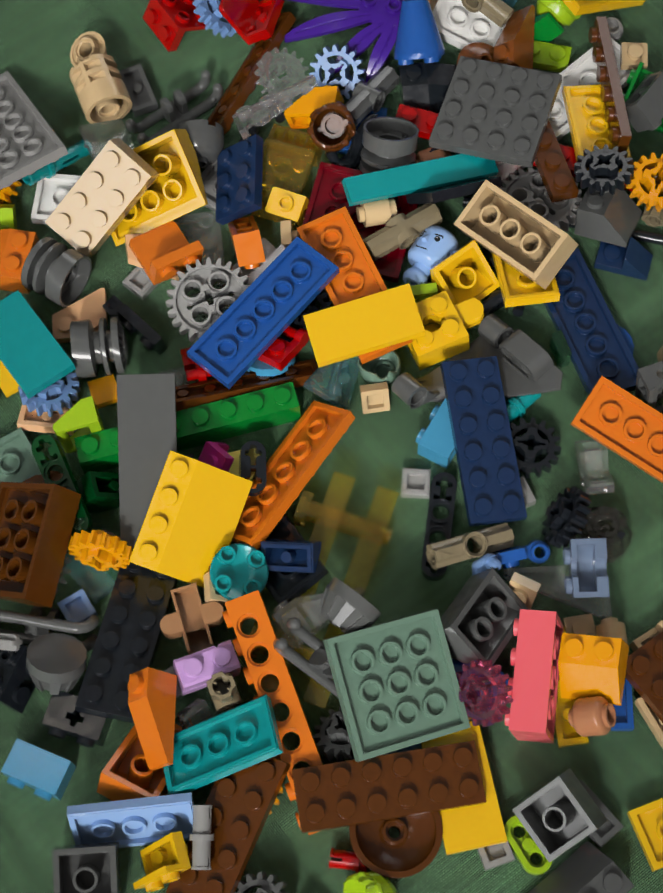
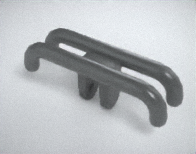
M203 70L200 81L184 93L180 89H176L173 91L174 100L170 102L166 97L160 100V109L138 123H135L133 119H128L125 126L130 133H139L137 140L142 145L173 129H179L180 123L194 120L213 108L223 95V87L220 83L214 84L210 97L191 110H188L187 103L204 92L211 81V73L208 70ZM164 118L170 123L149 137L145 133H141Z
M34 606L29 614L0 609V621L25 625V633L0 629V632L19 634L20 639H23V645H29L34 639L41 635L53 633L54 630L74 634L88 633L98 625L99 617L91 615L86 621L73 622L59 619L60 611L54 608L46 617L42 616V607ZM91 634L86 640L81 641L87 652L94 648L97 635Z
M289 618L286 622L288 630L315 651L310 659L307 660L288 646V641L285 638L275 639L273 642L274 649L338 697L323 641L304 628L299 618Z

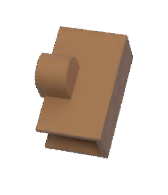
M196 583L170 590L176 612L168 614L161 619L160 628L163 635L169 639L183 636L189 655L214 646L210 628L223 623L224 617L222 612L224 609L222 605L215 601L203 604Z

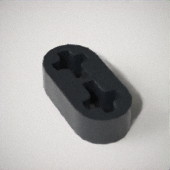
M254 440L246 442L242 446L239 455V476L249 480L251 472H255V480L260 482L257 484L256 489H250L248 496L252 497L258 496L263 492L267 481L266 449L263 444ZM250 449H255V453L260 454L256 458L255 465H251L250 456L245 455L249 453Z

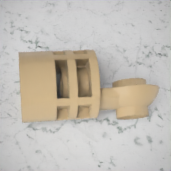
M88 31L75 39L71 46L70 59L74 67L71 68L69 77L86 120L90 124L104 126L123 119L130 112L133 104L116 61L112 56L107 55L105 40L101 34L95 31Z

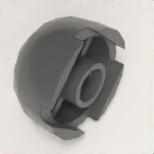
M194 119L179 124V129L187 130L196 151L200 169L214 163L220 152L224 150V128L216 123V127L208 125V120Z

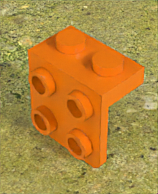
M174 221L156 227L129 241V247L153 285L178 275L177 271H187L186 264L195 268L196 260L198 259L201 262L204 251L199 240L189 243Z

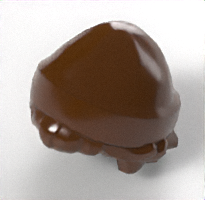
M342 102L325 104L310 114L311 121L309 128H307V133L319 149L326 152H336L349 145L350 140L356 133V126L350 111Z

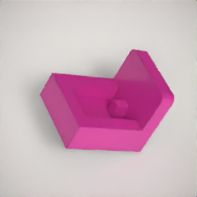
M206 441L198 461L229 472L234 458L227 453L229 445L226 443Z

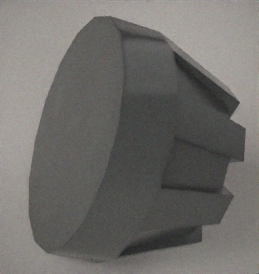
M333 577L326 586L318 612L324 618L330 620V623L335 627H339L345 634L370 627L382 614L364 597L336 577Z
M50 633L34 639L27 647L26 667L36 688L41 692L44 690L50 691V695H59V691L64 690L67 693L72 690L86 668L87 650L81 641L64 633Z

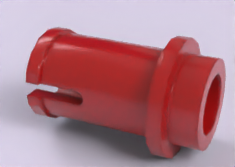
M331 848L329 857L341 858L342 861L329 860L330 869L356 871V873L367 871V868L360 862L353 851Z

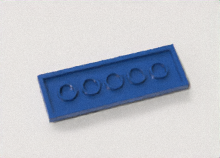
M297 236L187 351V356L230 389L339 273V267Z

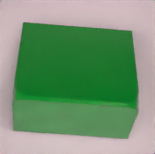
M549 12L535 16L534 40L549 43L564 32L563 27Z

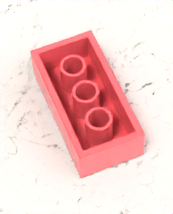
M520 609L519 618L514 619L513 634L517 636V646L511 649L510 662L511 666L515 667L514 678L509 677L508 696H512L511 708L507 707L505 710V726H509V731L519 741L554 744L559 686L558 659L564 628L556 611Z

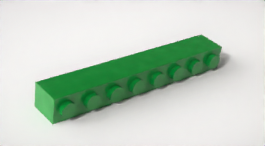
M293 382L177 411V450L181 451L205 445L206 441L216 442L299 420L301 418L300 406ZM118 427L74 438L79 463L84 474L88 471L100 472L119 467Z

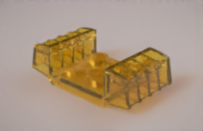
M274 123L269 136L263 144L262 208L250 213V215L279 223L280 221L288 220L267 213L265 207L273 187L302 195L312 167H318L323 150L313 143L307 132ZM291 220L292 226L294 227L295 221Z

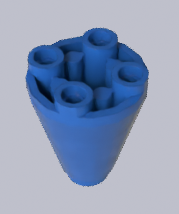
M402 0L394 59L398 60V65L414 64L416 59H424V63L439 62V59L442 58L441 56L445 54V48L429 0Z

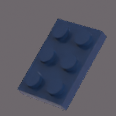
M257 134L222 150L217 158L215 221L221 225H225L262 208L263 138Z

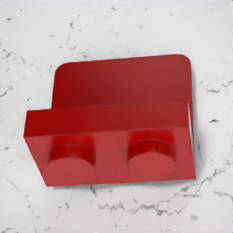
M194 0L149 1L142 18L168 52L177 51L186 31L205 30L204 22H198L200 15L193 12L196 9L192 4Z
M221 0L219 11L236 30L238 35L250 45L272 37L278 18L281 15L280 12L284 0H263L260 2L258 0Z

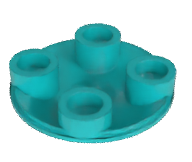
M238 543L222 547L213 558L210 566V579L213 583L212 585H214L213 587L222 597L228 600H233L257 590L261 593L268 580V565L264 554L247 544Z

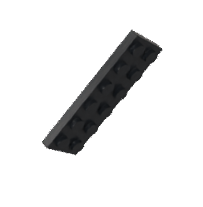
M131 562L130 565H127L126 569L120 567L75 704L76 711L134 723L128 705L129 676L144 668L152 667L162 634L160 621L168 614L172 601L170 590L176 588L178 579Z

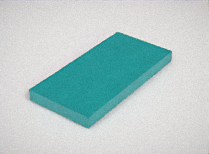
M19 290L0 301V361L27 398L30 399L74 371L76 367Z
M263 695L175 733L173 764L163 767L168 795L189 793L284 753L271 698Z

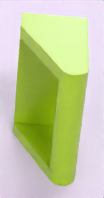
M92 396L80 399L53 424V430L65 453L77 451L74 441L75 437L104 430L101 416ZM77 430L73 436L69 437L67 432Z

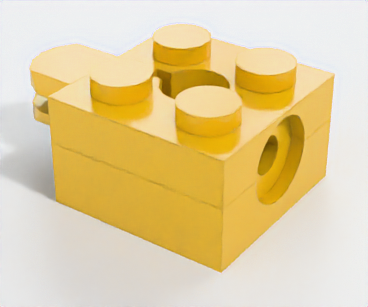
M445 290L416 303L426 335L412 339L413 342L407 344L419 370H423L470 349L467 329L480 324L484 319V307L480 300L470 298L453 305Z

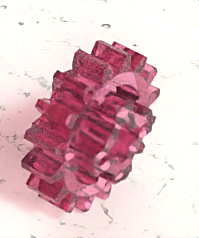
M490 659L470 661V663L462 665L463 671L456 672L461 690L459 691L460 702H464L468 719H472L473 726L482 725L487 727L494 725V723L502 722V715L510 713L506 704L513 702V698L508 696V691L513 690V686H506L505 683L509 675H501L502 666H493Z

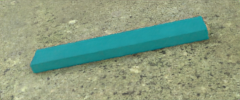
M458 154L343 178L342 185L349 206H355L480 178L496 176L499 171L495 160Z

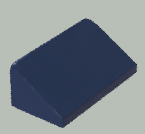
M271 539L261 541V552L265 556L268 571L315 573L322 542Z

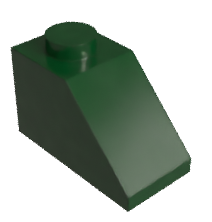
M88 471L76 481L88 512L101 513L120 507L119 473Z

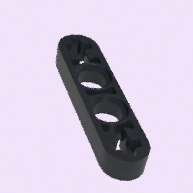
M447 472L436 474L431 483L421 572L430 581L443 579L447 572V566L438 568L436 573H432L431 568L426 567V565L430 566L426 557V545L431 544L429 541L430 536L440 533L445 539L451 538L457 481L452 474ZM442 481H446L449 486L446 489L445 499H440L441 488L439 485L442 484ZM442 506L448 510L449 515L445 519H437L433 515V510L436 507Z

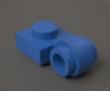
M533 540L528 545L493 552V554L498 556L497 559L501 561L503 569L519 566V560L527 558L537 564L544 563L550 556V548L544 541ZM537 547H540L541 554L536 557L534 551Z

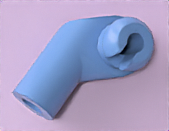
M487 553L472 563V576L491 568L500 570L502 563L497 559L498 556L493 553Z

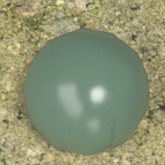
M395 351L365 364H361L357 357L359 372L369 384L381 382L389 384L394 382L401 372V360Z

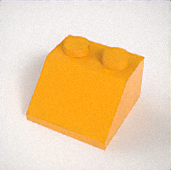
M562 632L558 659L561 698L577 700L581 697L603 696L609 703L622 706L629 646L622 638Z

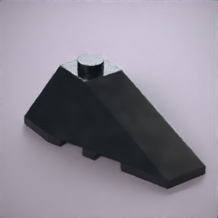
M424 62L399 65V88L402 104L439 113L457 65Z

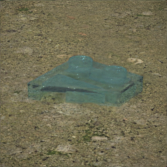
M357 356L317 368L304 383L303 387L336 407L348 409L359 372Z

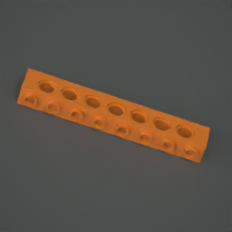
M257 590L225 602L227 610L223 611L222 614L227 628L233 627L237 636L232 642L238 657L243 655L247 667L242 669L248 685L254 684L258 694L253 697V700L267 695L271 698L273 709L278 704H286L289 708L290 713L286 720H276L284 753L274 757L290 764L287 772L289 782L284 785L290 801L296 800L292 777L294 766L300 761L307 762L310 767L323 765L285 658L274 649L273 642L277 637L261 593ZM247 619H254L258 623V629L252 635H246L242 631V625ZM258 647L266 648L269 654L268 659L261 664L255 663L252 659V653ZM269 675H274L279 680V686L274 692H266L262 686L264 678ZM290 732L296 733L300 738L299 747L292 751L286 749L283 744L285 735ZM297 812L295 813V816L300 827L299 815ZM319 831L308 833V835L317 833Z

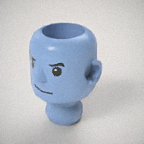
M432 225L426 228L408 251V260L412 267L404 272V283H409L410 286L427 284L428 278H431L430 269L459 250L456 237L450 231L440 226Z

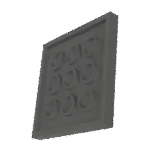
M460 56L431 133L429 147L532 168L562 83V75Z

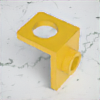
M273 187L265 211L295 221L298 226H302L309 199L306 196Z

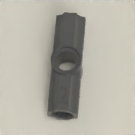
M390 66L381 68L367 83L360 81L356 85L352 98L344 104L348 111H350L355 126L371 111L377 113L382 108L386 96L399 84V76L394 68Z

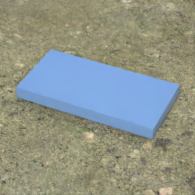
M192 792L72 805L67 806V818L75 845L119 842V848L151 845L169 833L182 831L184 841H188L189 835L193 832L192 805H194Z

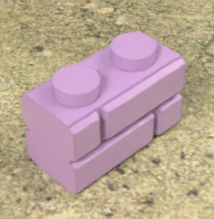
M231 640L218 644V647L212 646L173 660V670L175 675H177V681L183 696L207 687L206 682L212 679V675L221 671L224 674L232 673V676L235 677L240 674L241 670Z

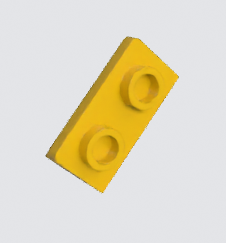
M182 831L171 832L140 850L146 876L133 883L134 890L145 888L146 892L160 890L164 888V884L181 879L180 874L191 868L188 847L184 841Z

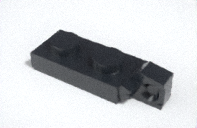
M115 295L103 304V308L110 317L118 316L122 321L121 325L131 335L136 332L141 337L139 342L148 351L154 349L161 355L167 349L162 337Z

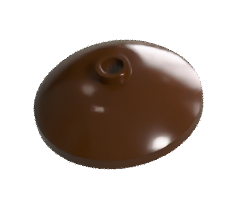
M438 811L349 826L351 846L360 862L372 872L378 873L383 877L397 879L413 876L425 869L437 855L443 835L442 821ZM391 827L399 830L398 838L389 836L388 830Z

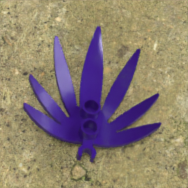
M289 0L352 10L329 13L311 19L285 35V43L328 35L371 23V25L358 32L346 45H348L349 53L354 50L357 51L356 59L381 35L371 53L365 82L367 83L383 67L396 42L402 0ZM337 56L335 61H340L344 57ZM344 65L334 69V74L339 72Z

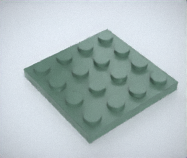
M438 609L323 640L355 762L471 728Z

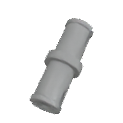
M192 805L193 834L189 835V841H192L191 870H211V841H214V834H211L213 805Z

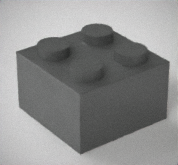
M570 768L512 809L549 863L608 821Z
M119 842L56 846L52 849L54 893H121Z

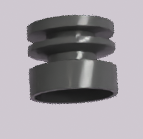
M390 116L376 117L366 121L362 136L364 147L361 151V172L366 174L414 164L416 160L414 152L417 149L419 136L418 127L408 120Z
M44 237L29 252L22 268L21 282L25 288L33 290L39 295H45L48 300L62 307H67L79 298L86 287L91 274L92 262L87 255L75 249H68L65 244L58 243L52 237Z
M118 316L111 317L110 330L105 318H100L98 331H94L90 320L71 322V351L78 379L97 377L99 364H103L108 376L112 375L114 362L117 373L126 374L128 345L125 331Z

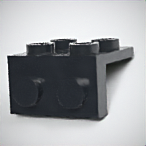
M20 645L18 651L0 650V703L21 714L36 687L26 667L28 647L26 645Z

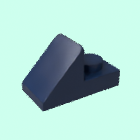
M630 237L626 248L601 241L594 268L647 281L653 255L632 237Z

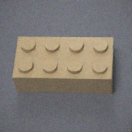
M120 138L111 139L45 223L73 248L90 257L97 253L158 177L159 173Z
M488 180L483 182L454 223L467 236L545 290L579 245L569 234Z

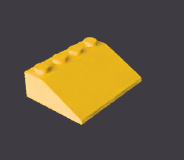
M173 129L132 149L152 166L159 175L111 234L116 247L125 243V235L143 234L208 204L197 154L186 129Z
M170 450L129 562L191 584L196 583L197 586L204 588L203 575L210 571L212 560L219 550L224 546L230 545L253 482Z

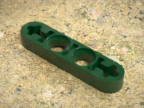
M45 434L35 438L31 447L32 453L45 483L57 484L81 494L59 442L50 435ZM45 442L52 445L48 448V451L54 460L50 461L47 454L40 452L44 449L43 444ZM56 466H61L64 471L62 478L58 481H52L50 471ZM81 495L79 502L80 510H78L76 517L84 521L81 524V530L90 533L93 522ZM73 528L71 536H73L74 532L81 533V530Z

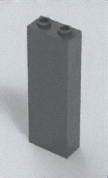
M175 373L117 375L120 540L127 541V545L132 546V551L169 452L171 450L178 453Z

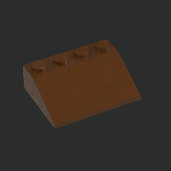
M0 482L1 600L52 608L61 570L64 566L67 547L71 539L75 517L79 509L81 494L57 484Z

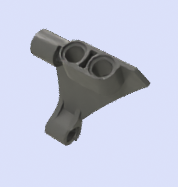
M493 313L487 315L481 321L478 327L480 336L469 344L470 349L448 360L455 361L497 356L505 398L559 391L562 386L563 372L554 366L550 355L522 330L516 329L514 331ZM440 366L421 378H414L408 372L402 373L394 380L391 387L392 392L411 409H416L428 402H443L446 398Z

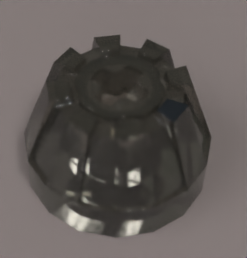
M606 505L589 508L591 512L586 515L588 522L585 528L582 529V533L575 535V539L606 538L607 563L615 562L623 557L630 546L632 538L630 522L616 508Z

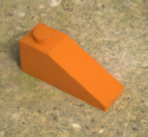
M253 215L229 222L228 227L238 266H244V269H253L259 267L261 262H266L260 231Z
M147 667L130 674L128 705L148 768L150 770H157L173 764L177 675Z

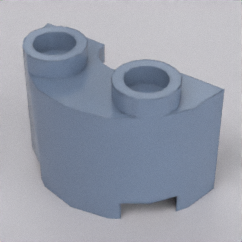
M606 538L570 539L569 547H563V564L569 565V576L564 577L565 594H572L573 598L610 597L609 577L607 575Z

